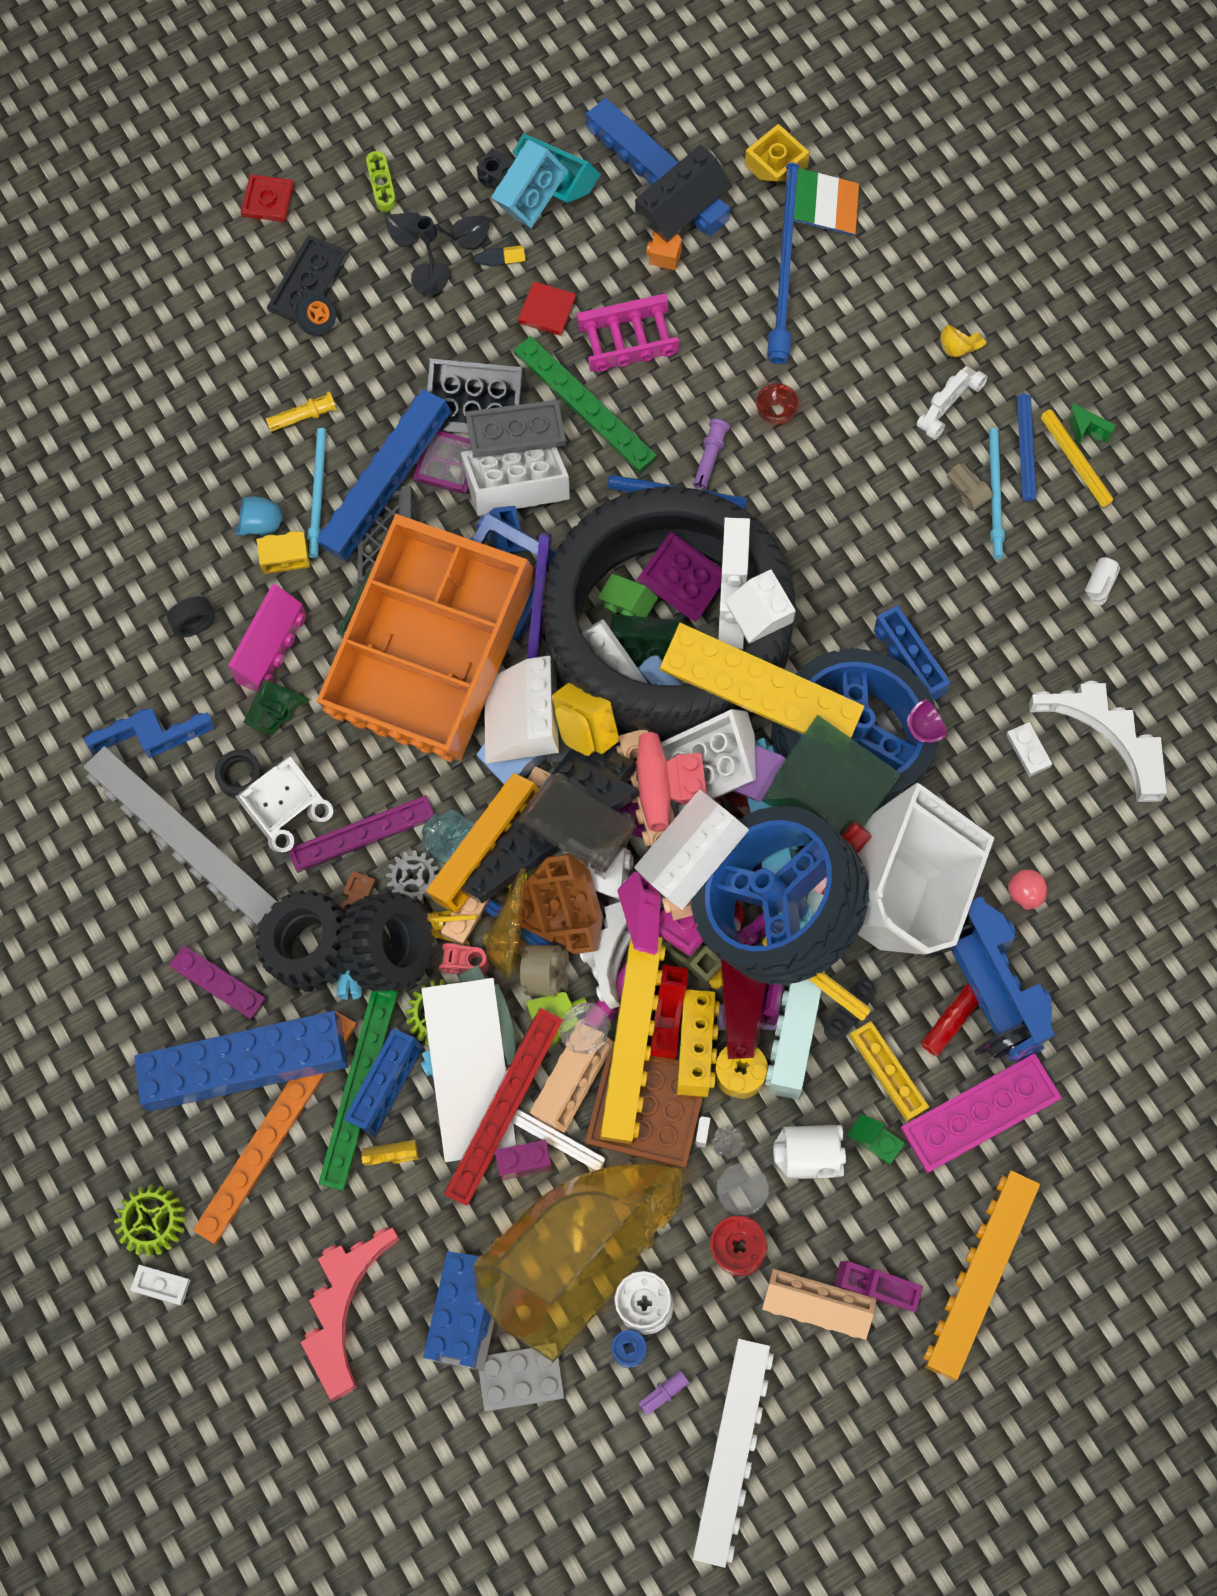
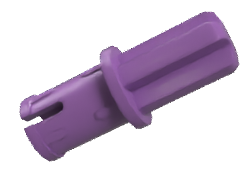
M678 1370L676 1374L664 1383H658V1387L639 1401V1406L645 1414L649 1415L667 1400L669 1402L672 1401L671 1397L690 1383L684 1374Z

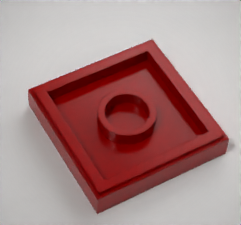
M250 174L241 208V216L286 223L295 185L294 180Z
M533 281L518 318V323L562 336L576 301V294Z

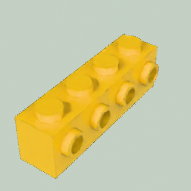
M686 990L677 1095L708 1097L709 1088H714L715 1073L710 1072L711 1064H716L717 1049L712 1048V1040H717L718 1025H713L714 1017L719 1016V1002L715 1001V992Z

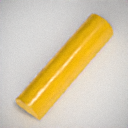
M872 1021L849 1034L850 1039L906 1122L913 1120L929 1108V1105Z

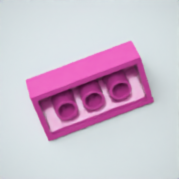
M272 584L228 664L236 683L255 692H258L263 679L273 681V674L276 668L281 667L284 661L286 649L293 645L298 627H302L306 620L303 604L276 584Z

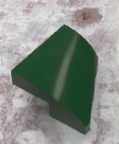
M263 679L243 723L252 729L272 736L283 722L293 717V711L302 703L304 705L308 703L309 698Z

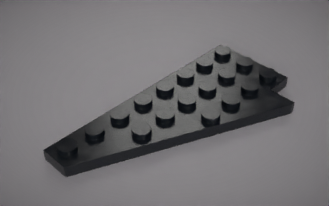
M571 748L461 888V891L466 896L483 904L541 864L547 857L554 855L640 795L639 790L627 784L626 781L637 768L635 761L609 749L603 754L594 751L591 755L587 756Z

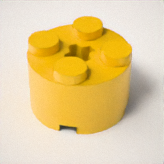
M725 1047L716 1061L715 1078L719 1088L725 1094L739 1099H746L756 1095L766 1080L767 1060L758 1047L754 1058L728 1059L727 1047ZM738 1066L746 1068L744 1075L741 1072L736 1073Z

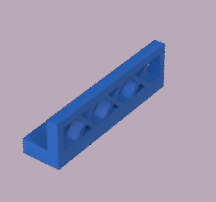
M394 1028L392 1029L344 1118L346 1122L361 1128L368 1135L376 1137L423 1049V1046L414 1037Z

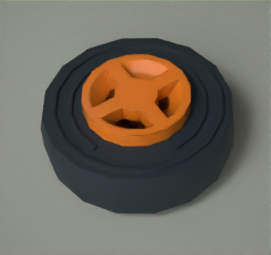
M317 293L308 294L300 299L296 305L295 319L300 329L305 333L313 336L323 335L331 330L335 324L336 311L332 302L324 295Z

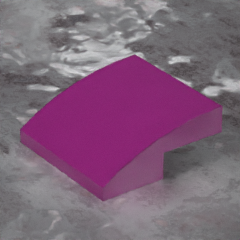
M768 984L763 1014L766 1015V1024L775 1026L778 1022L785 985Z

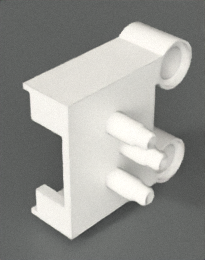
M291 757L282 760L235 796L268 838L269 847L276 852H287L293 847V835L289 831L280 830L279 828L307 806V815L312 821L325 822L333 815L331 803L322 799ZM318 804H322L325 808V815L321 818L315 814V807ZM279 834H283L287 839V843L283 848H279L275 843L276 837Z

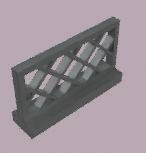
M411 485L401 486V490L395 491L391 499L399 498V505L393 511L385 506L384 509L390 514L381 523L376 519L377 528L370 535L366 533L359 543L357 578L359 584L367 583L369 576H364V570L370 563L375 564L374 559L378 556L383 543L379 544L374 538L382 530L388 533L389 529L385 526L394 518L395 514L399 513L401 516L417 521V495ZM372 541L378 548L368 556L364 553L365 547Z

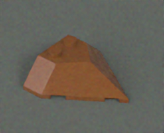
M570 853L547 857L538 870L529 877L511 898L507 906L498 913V915L504 918L509 917L519 922V926L552 943L556 941L564 945L566 950L573 954L598 950L603 915L591 873L584 864Z

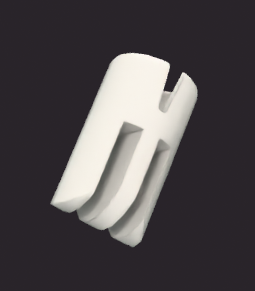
M1100 558L1086 586L1085 592L1093 604L1097 606L1103 605L1106 602L1121 569L1118 562L1113 559Z

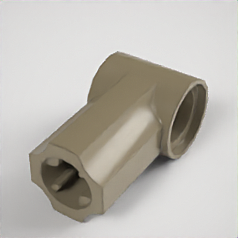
M964 463L957 464L947 473L948 480L961 494L964 505L970 511L976 510L993 498L989 486L984 481H978Z

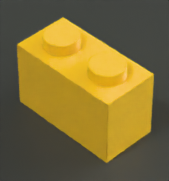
M290 531L285 535H266L263 538L257 539L259 563L263 574L310 567L308 544L304 532Z

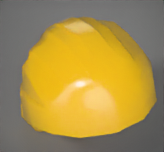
M947 324L940 334L942 348L951 357H959L968 352H973L987 343L979 332H975L969 337L950 324Z

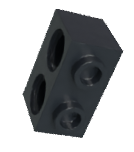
M491 148L476 167L479 182L485 187H491L496 190L514 160Z

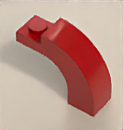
M663 965L661 983L657 991L658 1004L653 1016L655 1024L653 1036L650 1039V1056L674 1060L676 1058L680 1017L687 988V968Z

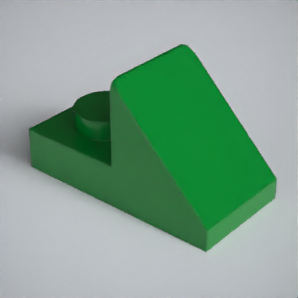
M1076 404L1072 406L1068 417L1077 446H1079L1086 433L1098 441L1108 443L1116 427L1115 424Z
M861 1114L847 1136L890 1166L905 1143L884 1129V1123Z

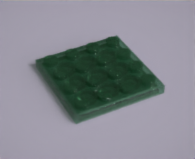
M816 715L776 772L772 784L761 801L770 807H800L822 818L842 836L853 821L862 827L865 825L901 774L822 717Z

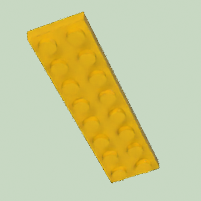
M679 623L659 668L662 672L842 753L846 751L864 708L862 704L682 623Z

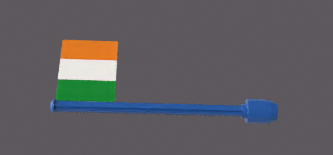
M794 162L786 165L787 181L776 326L768 334L767 356L769 361L774 364L786 363L790 357L792 334L786 329L794 221L852 236L856 234L859 183L801 169Z

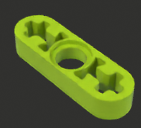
M373 151L368 154L366 163L376 206L382 212H389L395 208L396 198L386 156L380 151ZM374 161H379L381 170H376ZM378 178L387 179L384 185H377L375 183ZM382 193H386L387 203H384Z

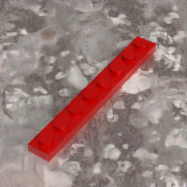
M539 1007L443 1193L444 1195L468 1206L563 1019Z

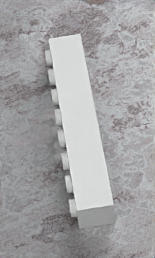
M738 1339L693 1560L724 1568L726 1567V1562L732 1563L735 1546L730 1545L732 1534H738L741 1519L736 1517L737 1507H743L746 1490L741 1488L743 1478L749 1479L752 1463L747 1462L748 1453L755 1450L757 1435L752 1434L754 1423L760 1424L763 1408L758 1407L760 1396L765 1397L768 1381L763 1380L765 1369L771 1370L774 1354L769 1353L770 1346Z

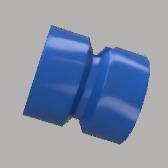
M625 1330L616 1335L611 1348L613 1358L617 1364L628 1369L642 1364L647 1352L646 1343L642 1335L633 1330Z

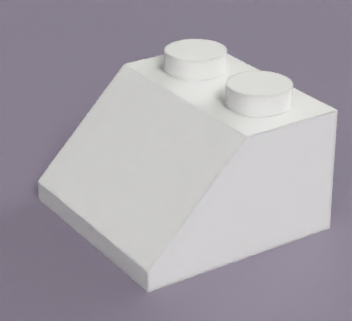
M768 570L748 580L725 600L728 609L749 644L793 623L796 612L772 570Z

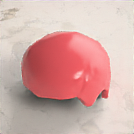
M1034 870L1018 871L1011 877L1008 884L1011 899L1013 902L1020 904L1023 909L1038 908L1046 901L1048 889L1045 879Z

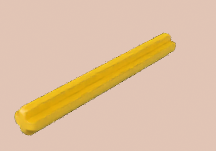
M1051 409L1042 413V421L1102 507L1110 505L1113 501L1112 495L1056 414Z
M766 937L763 939L762 942L764 946H767ZM824 972L816 973L817 976L808 979L860 1020L866 1019L871 1009Z

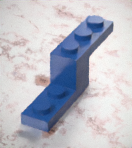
M150 708L139 710L134 716L127 719H119L112 726L103 730H94L84 740L90 751L95 754L104 746L109 748L137 735L144 752L150 759L216 729L209 713L206 712L204 714H196L189 721L182 724H174L168 730L163 731L155 712Z

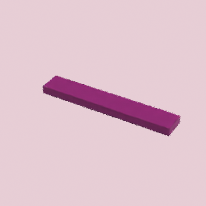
M427 795L296 845L289 850V854L296 872L299 873L433 821L436 818Z

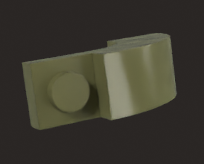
M662 938L661 945L666 946L665 954L681 968H687L690 974L703 981H708L721 967V959L706 945L701 944L690 957Z

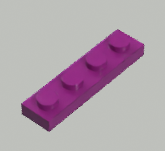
M184 945L169 965L171 969L251 1021L267 1001L265 997Z

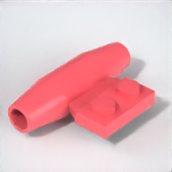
M647 732L639 736L636 766L641 806L648 829L655 832L663 831L669 826L670 800L681 804H688L699 789L706 794L702 753L676 755V757L666 761L657 733Z

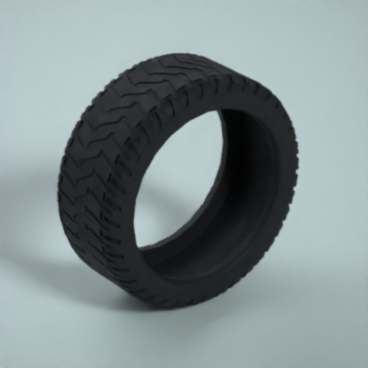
M677 486L653 487L629 492L609 500L607 503L594 509L592 513H588L565 536V540H562L555 556L553 555L548 568L549 571L546 573L542 600L548 656H551L561 688L571 683L577 688H581L585 693L610 701L618 735L646 730L657 733L660 742H663L731 709L746 711L749 718L754 714L745 708L691 684L652 685L628 678L610 668L592 651L581 633L578 623L585 600L603 576L613 567L634 556L657 551L670 532L677 535L709 560L722 566L725 518L750 519L747 581L768 570H772L795 609V589L792 574L776 540L750 513L727 499L702 490ZM794 620L793 623L750 643L744 652L785 669L789 657Z

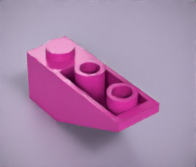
M634 872L617 889L634 950L655 955L658 952L661 896L659 891L639 872Z

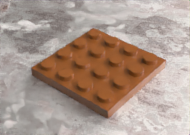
M613 1044L606 1057L585 1144L686 1169L703 1097L677 1095L679 1060L650 1056L649 1061H644L643 1071H647L645 1087L640 1086L639 1096L643 1097V1106L641 1113H636L635 1122L640 1123L638 1138H633L631 1144L600 1139L614 1048Z

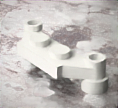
M965 366L956 376L953 375L949 378L941 392H937L931 401L932 406L926 415L923 414L919 418L916 426L924 430L926 435L933 440L938 439L945 428V424L939 421L941 416L967 387L979 392L985 385L988 376Z

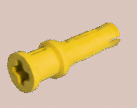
M330 391L326 392V395L314 400L312 398L308 399L307 403L267 417L266 421L270 431L273 432L306 418H319L320 414L331 410L337 411Z

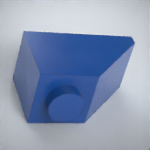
M515 506L497 507L488 512L521 530ZM493 530L487 536L488 540L497 549L513 554L527 551L522 546Z

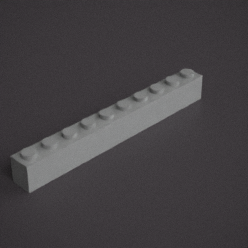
M104 746L83 766L88 773L86 778L95 787L100 784L105 789L103 791L104 795L112 802L115 800L122 804L120 809L130 818L134 815L139 820L137 824L147 834L152 831L156 835L154 840L162 848L166 849L169 847L174 851L171 855L181 865L186 862L191 867L189 872L199 881L202 878L209 883L206 887L215 896L221 894L226 899L224 901L226 906L234 913L239 910L244 915L241 919L249 927L253 928L256 926L258 928L259 925L262 926L264 922L262 920L263 916L272 910L270 907L277 901Z

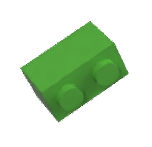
M611 574L598 596V599L605 604L603 608L614 615L619 612L630 621L637 619L642 622L645 621L658 598L647 586L615 574Z

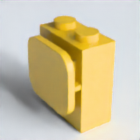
M571 683L566 684L551 695L561 738L568 747L589 756L594 751L603 754L619 742L610 701L585 693L581 688H577Z

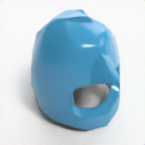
M256 496L243 497L239 523L235 528L234 535L259 534L263 538L266 535L274 534L283 521L280 507L266 498Z

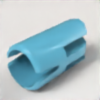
M347 970L344 975L342 973L337 976V997L348 1000L350 988L353 1000L362 996V987L348 975L350 971Z

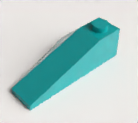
M523 133L512 152L516 157L529 139L548 149L568 170L552 195L553 197L569 203L591 192L601 174L588 161Z

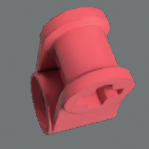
M452 943L443 944V961L439 965L441 972L463 974L475 967L470 963L476 957L483 959L482 963L478 965L482 974L488 971L489 961L481 948Z

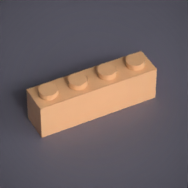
M579 1023L577 1029L571 1035L567 1047L560 1055L553 1072L547 1078L543 1090L535 1100L530 1114L548 1126L565 1133L614 1042L604 1033Z
M773 1269L762 1310L866 1340L874 1315L876 1298Z

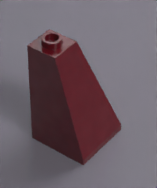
M721 959V994L728 1059L754 1058L766 1017L763 1014L768 984L760 983L743 975Z

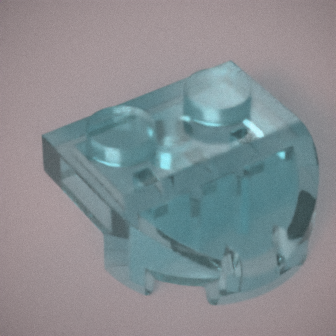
M448 810V813L440 816L434 814L428 819L422 829L423 846L434 859L445 865L475 823L462 817L455 810Z

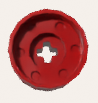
M732 1216L724 1219L715 1227L711 1235L710 1248L716 1263L723 1271L733 1276H747L755 1273L763 1265L767 1257L768 1245L763 1230L755 1221L745 1216ZM745 1242L744 1247L746 1251L744 1253L741 1251L737 1254L734 1253L736 1250L734 1244Z

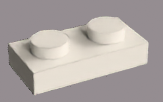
M1030 722L1007 732L1006 736L1029 777L1052 766V762Z
M139 1265L130 1291L182 1306L191 1280Z

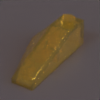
M522 868L519 870L493 918L489 931L485 930L482 944L486 946L487 958L506 978H511L521 944L526 869Z

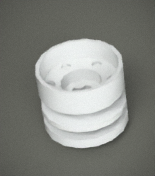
M645 1271L632 1273L624 1278L617 1287L615 1295L616 1310L625 1326L630 1330L643 1335L654 1334L665 1328L671 1320L674 1309L672 1295L664 1280L656 1274ZM645 1299H648L652 1305L647 1307V1311H643L641 1306H639V1304L644 1303Z

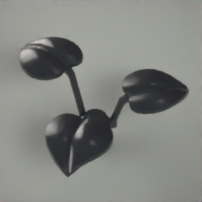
M413 212L386 215L388 233L394 243L399 246H410L418 237L426 244L430 264L418 265L411 275L412 285L423 296H432L441 291L449 278V272L445 264H434L430 242L436 239L437 231L453 241L457 240L460 247L473 249L484 242L491 223L490 217L486 216L465 217L453 224L451 228L453 235L441 228L439 224L434 225L432 218L429 216H421Z

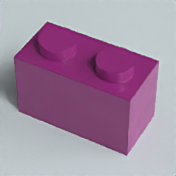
M546 1139L495 1150L501 1181L552 1170Z

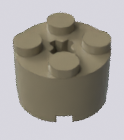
M527 945L524 951H528L527 957H522L520 964L521 986H526L527 988L524 994L527 996L557 997V993L566 991L569 983L568 976L565 975V965L569 961L568 951L554 945Z

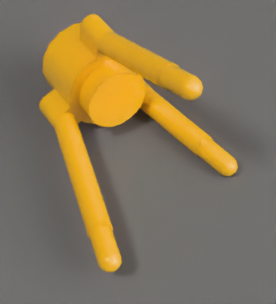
M450 910L433 911L432 913H427V920L432 924L433 929H431V933L434 938L454 942L440 933L446 922L475 920L477 915L450 916L452 913Z

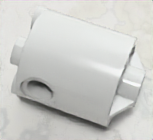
M842 1125L783 1127V1130L773 1144L774 1163L783 1171L786 1179L844 1176L843 1164L846 1162L845 1148H841L840 1142L843 1140Z

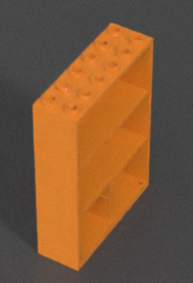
M395 514L316 702L323 707V712L330 714V717L343 722L345 719L355 727L363 730L366 727L384 738L388 735L405 746L411 744L417 750L427 754L433 752L445 761L452 762L455 759L461 762L534 586L536 570L525 558Z

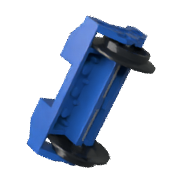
M981 896L972 900L957 945L924 954L925 958L934 957L952 951L996 1037L978 1047L974 1051L975 1055L987 1054L990 1060L1006 1055L1008 1061H1021L1034 1053L1036 1055L1044 1050L1042 1044L1054 1037L1055 1034L1051 1028L1052 999L1046 989L1043 990L1040 984L1022 992L1020 991V981L1015 974H1011L1008 968L1009 961L1006 956L1008 949L1015 939V928L1010 920L1006 921L1004 915L985 903Z

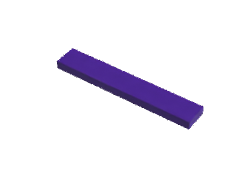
M545 532L539 535L527 659L540 656L543 627L542 609H544L542 605L543 590L545 589L544 583L549 568L552 540L551 533Z

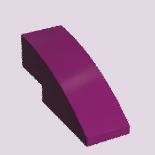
M840 1261L833 1285L834 1287L876 1298L877 1302L911 1312L917 1311L923 1286L877 1269L866 1268L850 1261Z

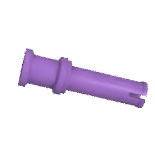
M719 419L710 420V430L708 436L703 441L705 449L693 482V486L699 489L700 483L702 485L701 490L707 489L718 451L723 449V439L725 433L730 428L728 423Z

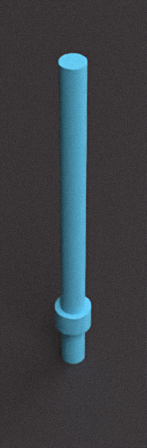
M324 428L317 429L311 527L308 529L307 539L310 541V558L318 557L319 542L317 539L321 532L320 520L326 429Z
M991 428L989 430L993 498L991 499L992 530L990 531V540L993 542L994 559H1002L1005 531L1002 529L999 431L997 428Z

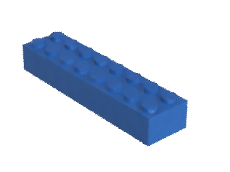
M335 1011L134 1055L140 1105L149 1112L349 1068L342 1022Z

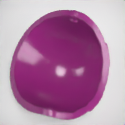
M928 699L919 702L912 709L907 719V726L917 741L935 743L948 737L943 720Z

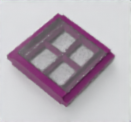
M438 431L421 454L413 480L445 490L467 494L469 486L461 452L471 450L470 439Z

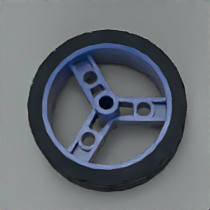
M859 648L839 649V652L831 651L819 655L805 664V667L796 673L797 676L828 690L838 689L839 695L864 705L844 753L811 738L806 740L804 735L772 721L771 745L775 746L777 754L782 755L786 759L780 770L783 778L793 790H796L798 795L811 804L823 808L825 811H832L834 814L851 817L871 815L870 813L878 811L914 784L919 783L934 759L939 741L935 743L919 742L913 737L907 726L908 716L919 702L928 699L935 707L927 687L916 674L913 675L909 668L894 658L882 653L878 655L875 651ZM868 693L883 701L894 711L902 723L907 742L874 724L876 716L874 711L869 708ZM858 753L892 773L882 777L858 778L837 772L826 764L841 756L851 758Z
M774 806L756 810L743 816V819H738L749 831L691 899L694 923L698 925L696 929L703 942L715 954H718L721 959L743 975L760 983L774 985L800 983L817 976L816 973H822L835 964L851 947L849 944L855 941L863 926L868 908L866 906V903L869 901L868 877L865 866L862 867L861 865L863 861L854 847L818 815L800 807ZM792 846H805L776 874L766 868L756 872L752 871L764 858L778 850ZM827 877L824 895L817 911L808 923L800 929V919L806 915L808 910V904L804 897ZM736 899L763 907L767 946H749L741 943L734 923Z

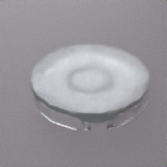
M581 1003L572 1007L564 1015L559 1033L562 1042L571 1051L589 1054L605 1044L611 1024L608 1015L599 1006L592 1003Z
M738 1163L728 1167L722 1173L717 1183V1196L720 1204L726 1211L736 1216L755 1214L764 1206L768 1198L769 1186L767 1179L759 1169L751 1164Z

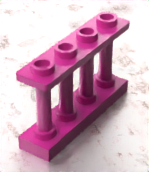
M666 293L576 313L579 333L588 332L594 355L588 357L590 372H602L616 366L624 367L638 361L646 362L660 356L669 357L679 352L678 337H669L663 314L668 313ZM655 318L661 341L647 343L641 319ZM632 322L638 346L625 348L619 324ZM610 327L616 351L602 352L597 329Z

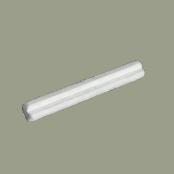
M520 1109L516 1111L512 1118L515 1125L542 1140L546 1139L547 1143L596 1171L602 1168L605 1158L526 1112Z

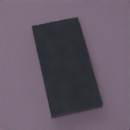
M308 235L270 300L267 310L296 322L295 308L300 299L308 294L316 293L326 297L349 257L348 250Z

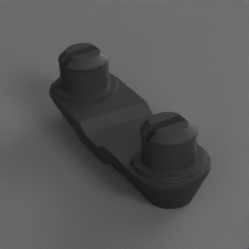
M861 979L853 985L849 992L868 1006L876 993V988L870 980ZM839 1005L824 1026L825 1036L831 1041L837 1042L842 1040L858 1018L842 1005Z

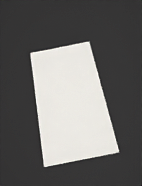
M493 978L422 988L445 1162L461 1160L506 1073ZM513 1119L496 1150L516 1146Z

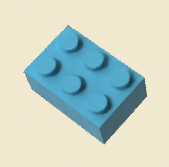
M528 139L491 198L513 219L532 228L568 170L548 149Z

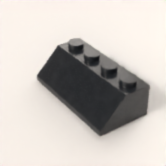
M700 144L635 199V215L668 243L732 188V184L717 158Z

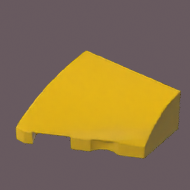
M416 1139L362 1149V1163L365 1166L390 1161L393 1164L419 1160Z

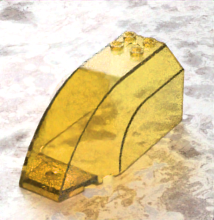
M651 1164L620 1165L582 1174L555 1187L530 1206L502 1237H497L485 1255L477 1258L474 1263L476 1297L498 1326L551 1362H554L613 1296L622 1280L635 1271L640 1264L637 1258L645 1247L647 1249L651 1248L654 1243V1233L659 1227L664 1229L682 1203L683 1171L679 1168Z

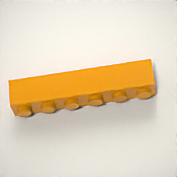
M515 773L505 782L479 820L476 821L473 828L426 889L428 895L437 904L455 914L459 913L470 898L461 891V888L538 792L539 788L534 782Z

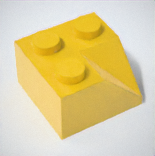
M777 124L746 150L745 167L760 180L787 181L786 165L794 162L799 165V168L806 170L808 168L810 152L783 127Z

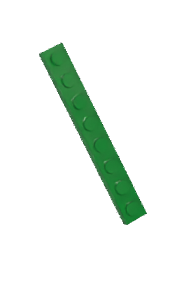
M528 337L514 349V355L639 474L657 460V455L533 337Z
M371 991L318 1182L320 1186L345 1191L361 1128L346 1122L344 1118L386 1042L398 998L397 991Z

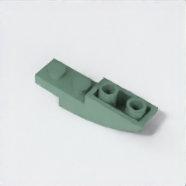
M478 965L459 975L461 983L485 979ZM497 983L494 987L506 1067L510 1065L515 1055V1037L509 1009Z

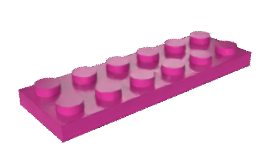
M1034 1053L901 1126L900 1129L928 1174L1058 1102L1062 1097Z

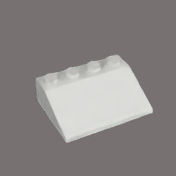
M556 447L475 458L472 456V450L461 452L477 516L486 515V513L497 507L515 506L518 509L570 499L569 476Z
M551 656L526 659L496 675L485 702L486 763L559 753L558 723L551 695L557 692V673Z
M731 709L661 742L666 761L676 757V755L702 753L706 794L712 799H716L756 781L755 735L748 712ZM670 800L674 817L678 816L687 804Z
M699 789L634 868L662 895L683 910L749 829Z

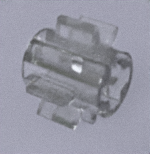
M727 1125L716 1131L715 1138L711 1139V1142L718 1156L724 1154L729 1159L740 1154L745 1141L738 1127L732 1130Z

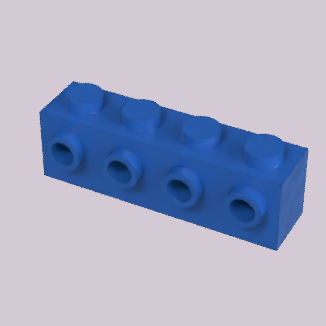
M896 605L878 615L874 633L879 641H884L888 647L887 652L889 656L909 668L913 675L916 674L927 687L933 701L947 694L951 682L899 606Z

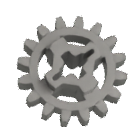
M413 850L412 856H408L406 852H403V859L395 857L396 865L389 864L388 866L392 872L386 874L387 880L391 881L387 883L388 889H394L392 892L409 895L412 899L419 900L421 904H424L423 897L426 896L432 899L426 892V889L437 876L435 874L440 872L439 867L434 866L435 861L433 858L427 860V855L424 852L420 857L417 855L416 850ZM401 871L402 878L399 880V883H397V877L399 872ZM428 873H430L428 884H426L425 878L428 876ZM413 875L418 877V879L414 881V879H409V877Z

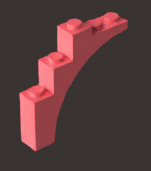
M385 1227L373 1234L374 1238L367 1243L364 1241L356 1243L350 1248L351 1252L348 1254L342 1246L336 1247V1245L325 1249L322 1252L323 1256L318 1258L332 1287L328 1289L325 1286L313 1293L314 1298L309 1301L324 1329H313L305 1335L306 1339L300 1343L332 1401L357 1388L349 1368L346 1352V1321L349 1306L357 1285L368 1268L383 1252L400 1241L393 1228L388 1230Z

